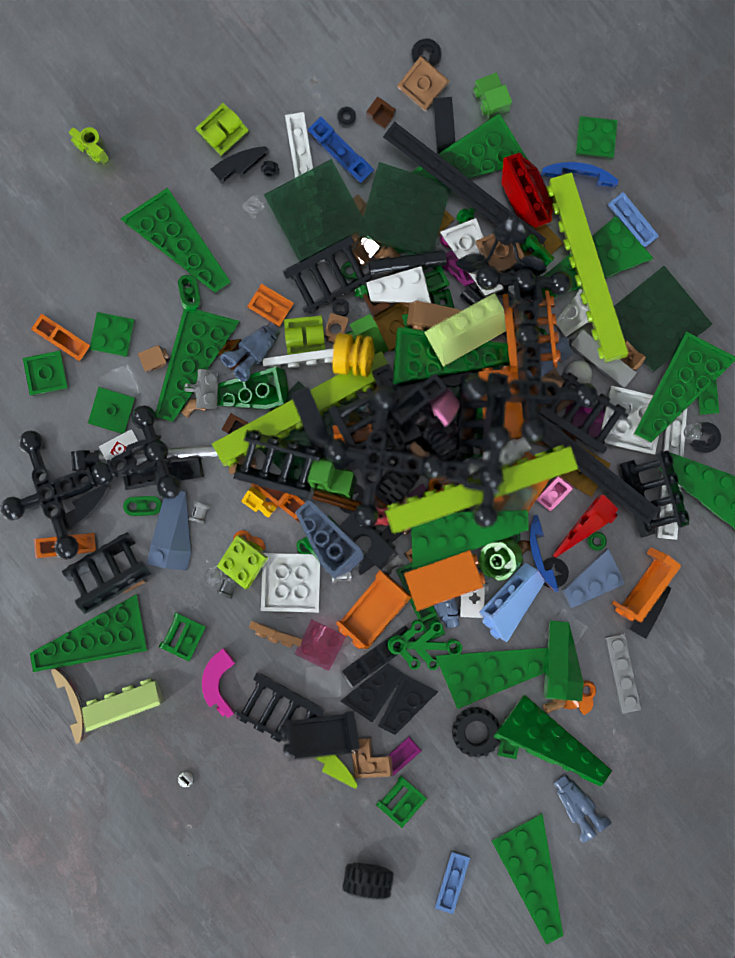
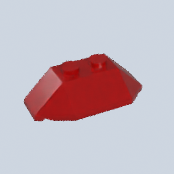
M520 152L505 157L503 159L501 184L516 215L535 228L551 223L552 204L554 202L549 197L547 187L538 168L525 159Z

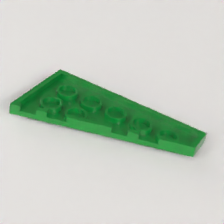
M168 187L120 218L122 222L214 293H217L231 283Z
M617 216L592 235L605 279L653 260L649 252ZM569 254L544 276L550 277L553 273L559 271L568 273L573 282L572 288L569 291L571 292L580 289L581 286L577 287L574 276L577 274L575 268H571L569 262L571 254ZM542 288L543 299H545V290H549V295L553 296L554 299L560 297L553 294L549 288Z
M398 327L396 330L393 384L430 378L434 374L443 376L506 365L509 362L508 343L488 341L443 366L424 333L426 331Z
M669 452L673 458L674 471L679 479L678 484L735 530V476Z
M138 594L31 652L30 659L33 672L148 651Z
M547 647L473 652L456 656L450 654L435 656L455 705L459 709L544 674L546 670Z
M541 813L491 841L547 945L564 935L544 818Z

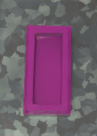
M410 736L386 755L391 756L392 776L398 773L422 751Z

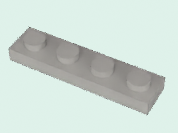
M625 634L605 637L621 713L641 710Z

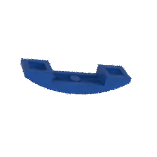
M322 117L307 129L316 141L358 182L362 183L374 171Z
M556 163L544 167L541 171V176L554 178L561 176L562 172H572V174L598 178L597 185L616 188L618 185V179L609 172L585 163Z
M537 514L533 517L530 530L532 555L537 569L546 584L553 591L558 592L559 589L554 571H545L537 538L544 537Z

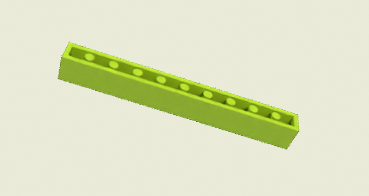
M571 172L551 178L547 191L549 197L553 196V211L555 215H559L558 227L561 233L564 232L566 238L563 242L566 251L569 250L571 257H569L571 268L576 270L575 282L577 287L581 286L582 293L580 298L582 304H586L588 309L586 312L588 323L592 322L594 328L591 330L594 341H598V356L600 359H603L604 363L625 358L628 355L627 347L573 174Z
M382 351L374 355L371 371L389 364ZM351 367L348 375L338 374L311 389V394L321 417L324 416V412L328 411L335 404L339 408L342 402L346 400L350 402L358 397L357 394L361 392L367 393V388L372 387L373 389L376 382L371 371L368 377L362 376L361 372L359 376H354L353 367ZM293 400L217 440L212 443V446L223 466L228 465V467H231L239 462L238 459L246 456L249 442L244 441L246 430H257L264 435H275L283 439L290 434L289 431L295 428L299 430L303 428ZM257 445L255 450H257L260 447H262L263 449L266 447Z
M563 444L554 447V452L546 454V451L535 454V458L528 461L526 457L517 460V465L512 467L509 464L503 465L501 469L504 472V481L498 487L500 493L495 494V498L578 469L571 447L565 448ZM473 476L468 478L470 482L481 484L479 478L473 479ZM452 483L443 486V491L437 492L434 489L426 492V497L418 499V496L406 499V504L400 505L399 502L388 506L389 510H386L385 514L392 533H396L482 503L483 491L465 489L462 484L455 486Z

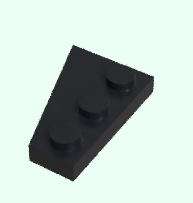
M387 663L340 700V702L370 722H373L404 673Z
M404 674L378 727L396 735L438 691Z

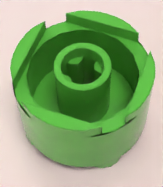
M511 537L486 545L479 557V566L482 572L495 580L507 579L523 563L522 551Z

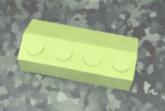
M494 293L424 332L442 365L449 364L506 332L504 309Z
M149 678L141 681V686L136 688L130 685L122 688L123 692L117 695L115 691L104 695L105 699L97 701V698L87 701V706L82 708L86 732L162 704L164 698L158 681H152Z

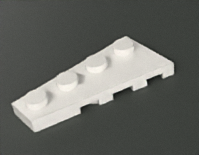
M476 218L440 232L458 259L468 254L480 253L475 242L483 238ZM469 273L474 282L477 284L476 274ZM477 284L485 297L503 290V286L500 284L490 290L482 289Z
M333 349L263 358V366L267 368H281L285 366L297 368L300 367L299 365L305 364L312 366L324 362L332 363Z

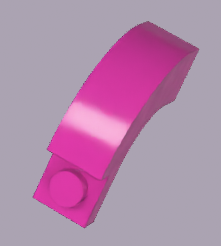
M224 647L206 665L202 677V691L208 706L212 707L216 703L218 705L216 707L218 712L223 717L226 715L229 718L235 713V710L222 695L220 680L223 673L234 665L236 661Z

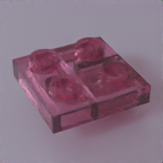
M312 619L295 654L330 671L347 636Z

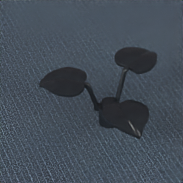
M514 215L493 229V235L496 239L488 257L485 258L480 253H472L456 261V265L460 269L471 274H477L481 267L489 265L488 261H490L500 241L503 245H510L511 243L513 245L517 261L513 264L515 272L519 269L527 268L541 275L547 271L544 261L536 256L519 258L516 243L522 242L526 238V231Z

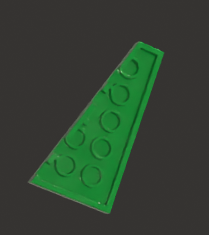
M500 113L438 153L440 157L467 178L503 169V159L519 152L528 160ZM420 166L403 177L414 194L444 185Z
M197 309L193 311L183 310L156 408V418L171 422L175 421L193 392H185L184 388H190L184 387L185 384H196L198 369L209 370L219 355V351L229 340L240 321Z
M685 332L633 434L651 443L735 362V356L689 332Z
M528 510L497 511V522L489 528L480 527L475 523L473 519L474 511L453 512L411 527L413 570L529 530Z
M526 695L520 698L493 736L509 741V744L512 746L524 748L527 753L544 761L558 764L568 772L573 771L579 774L581 778L598 786H602L612 772L607 765Z

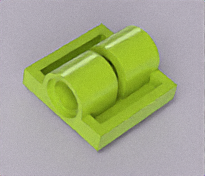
M224 103L195 128L221 157L249 133V129L242 123L240 118Z
M74 127L71 128L68 133L72 138L70 141L74 143V146L82 152L86 150L89 157L96 163L102 162L105 165L109 158L104 152L105 143L97 130L87 127L79 132Z
M322 315L284 319L287 355L326 350Z
M236 535L217 567L244 589H249L268 557L262 553L263 549L252 541H247L241 535Z

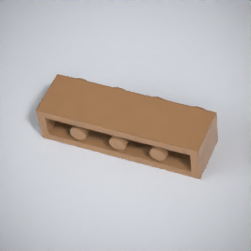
M415 300L409 304L406 327L427 331L463 310Z

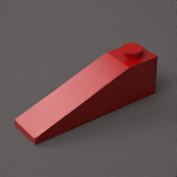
M604 494L598 495L551 556L553 558L558 557L605 526L608 522L611 524L618 516L616 514L618 508Z

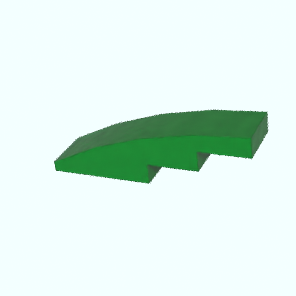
M412 563L396 569L404 589L410 595L411 592L404 574L413 571ZM413 598L409 600L418 620L424 625V633L430 628L432 621L437 620L440 622L433 606L417 611ZM439 624L434 625L433 629H438ZM444 629L432 636L428 642L446 635Z

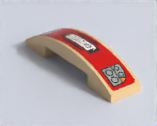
M53 669L51 671L57 689L65 686L77 721L71 724L70 728L76 744L83 741L85 734L82 700L70 678L61 669Z

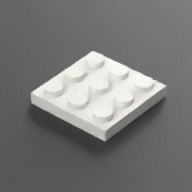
M610 386L608 397L611 400L609 402L614 406L619 404L627 409L625 413L629 416L626 419L620 416L604 440L605 444L655 455L659 436L649 443L633 434L653 395ZM605 407L601 431L614 413V411Z
M263 553L268 559L262 567L261 611L319 612L320 562L312 554Z

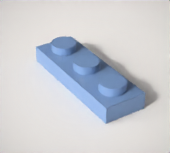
M624 192L608 203L609 208L644 248L659 237Z
M451 851L435 909L454 914L470 861L469 856Z

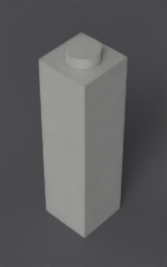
M584 330L580 333L575 332L570 338V349L618 387L625 388L636 375V372L620 359L604 363L597 353V348H599L598 341H594Z

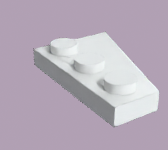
M422 266L366 282L372 302L412 303L417 300L431 303Z
M581 288L556 320L557 328L567 338L589 324L586 317L587 306L582 304L580 298Z

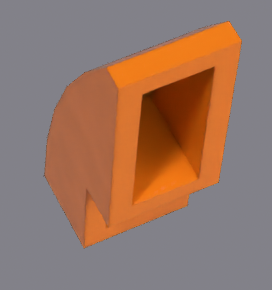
M42 313L31 328V330L78 361L82 359L90 347L89 344Z
M251 484L299 522L295 511L305 503L296 495Z
M94 533L69 535L74 537L79 544L77 554L96 551ZM57 536L33 539L35 559L57 556L54 549Z

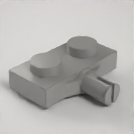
M198 369L196 384H185L184 387H190L184 388L185 392H195L197 398L196 408L217 409L219 371Z

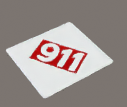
M129 430L100 445L99 448L107 461L126 451L127 445L138 442L133 431ZM137 459V465L147 459ZM124 462L117 465V470H121L124 467Z

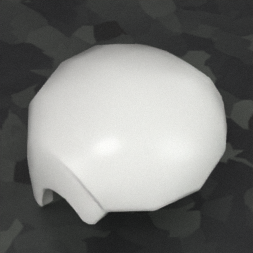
M583 359L573 360L564 370L565 374L570 372L578 377L577 381L581 384H590L593 379V368Z

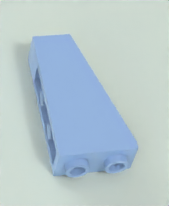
M527 563L523 564L479 612L483 617V623L491 629L490 634L496 639L501 638L505 642L510 639L545 582L539 570Z

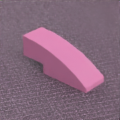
M447 387L449 391L432 404L433 411L445 426L450 423L460 407V401L449 387Z

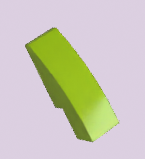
M338 755L314 758L324 763L322 772L354 789L357 788L358 783L353 773Z

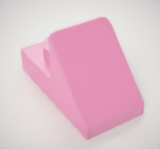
M560 475L553 477L536 501L551 512L574 486Z

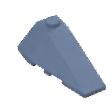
M181 490L179 495L173 499H163L147 564L167 569H188L192 551L186 491Z
M310 499L295 511L321 566L333 578L350 572L364 559L363 551Z

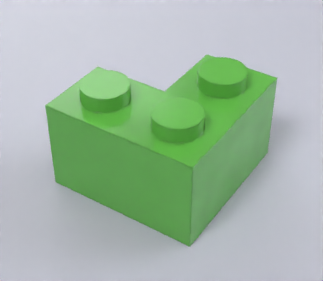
M497 72L475 80L473 92L475 97L481 101L480 109L483 116L486 115L489 120L498 113L503 115L510 111L512 100L506 85L501 84Z
M320 458V461L313 460L308 482L313 491L318 489L352 499L357 478L353 471L345 468L337 470L331 461Z

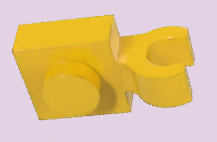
M253 486L249 488L241 500L254 512L260 510L268 518L277 508L275 503L266 502L267 497Z

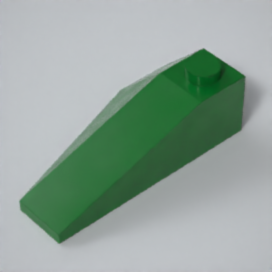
M273 367L251 374L246 382L235 378L218 383L217 406L271 409L285 404L289 388L285 369Z
M549 621L543 698L582 701L584 681L570 623Z

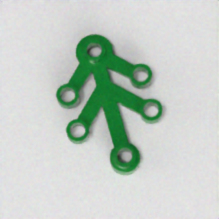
M414 620L411 623V628L402 636H392L388 641L389 651L393 654H401L412 670L420 667V661L416 657H412L407 649H415L430 670H436L439 663L426 650H447L453 656L459 655L462 651V644L457 639H450L448 642H427L432 636L440 633L443 629L442 624L437 620L432 621L430 628L415 641L408 640L416 633L423 631L424 625L420 620ZM419 623L420 628L415 629V625ZM439 624L438 629H433L434 625ZM395 642H400L398 647H394ZM456 643L455 648L451 649L450 645ZM412 661H417L415 666H411ZM432 661H435L434 666H430Z

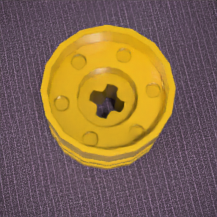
M338 333L333 348V372L348 375L351 367H353L354 376H359L361 372L362 376L368 377L374 361L373 338L366 336L363 339V336L358 335L354 344L351 334Z

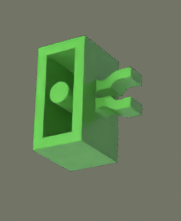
M370 314L350 324L353 331L350 334L353 336L354 342L358 335L363 336V339L366 336H371L374 344V355L380 351L382 353L389 351L377 324Z

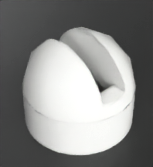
M188 771L182 772L178 777L179 785L185 788L191 786L194 781L192 773ZM182 776H184L185 779H186L188 782H190L188 785H187L186 782L181 778Z

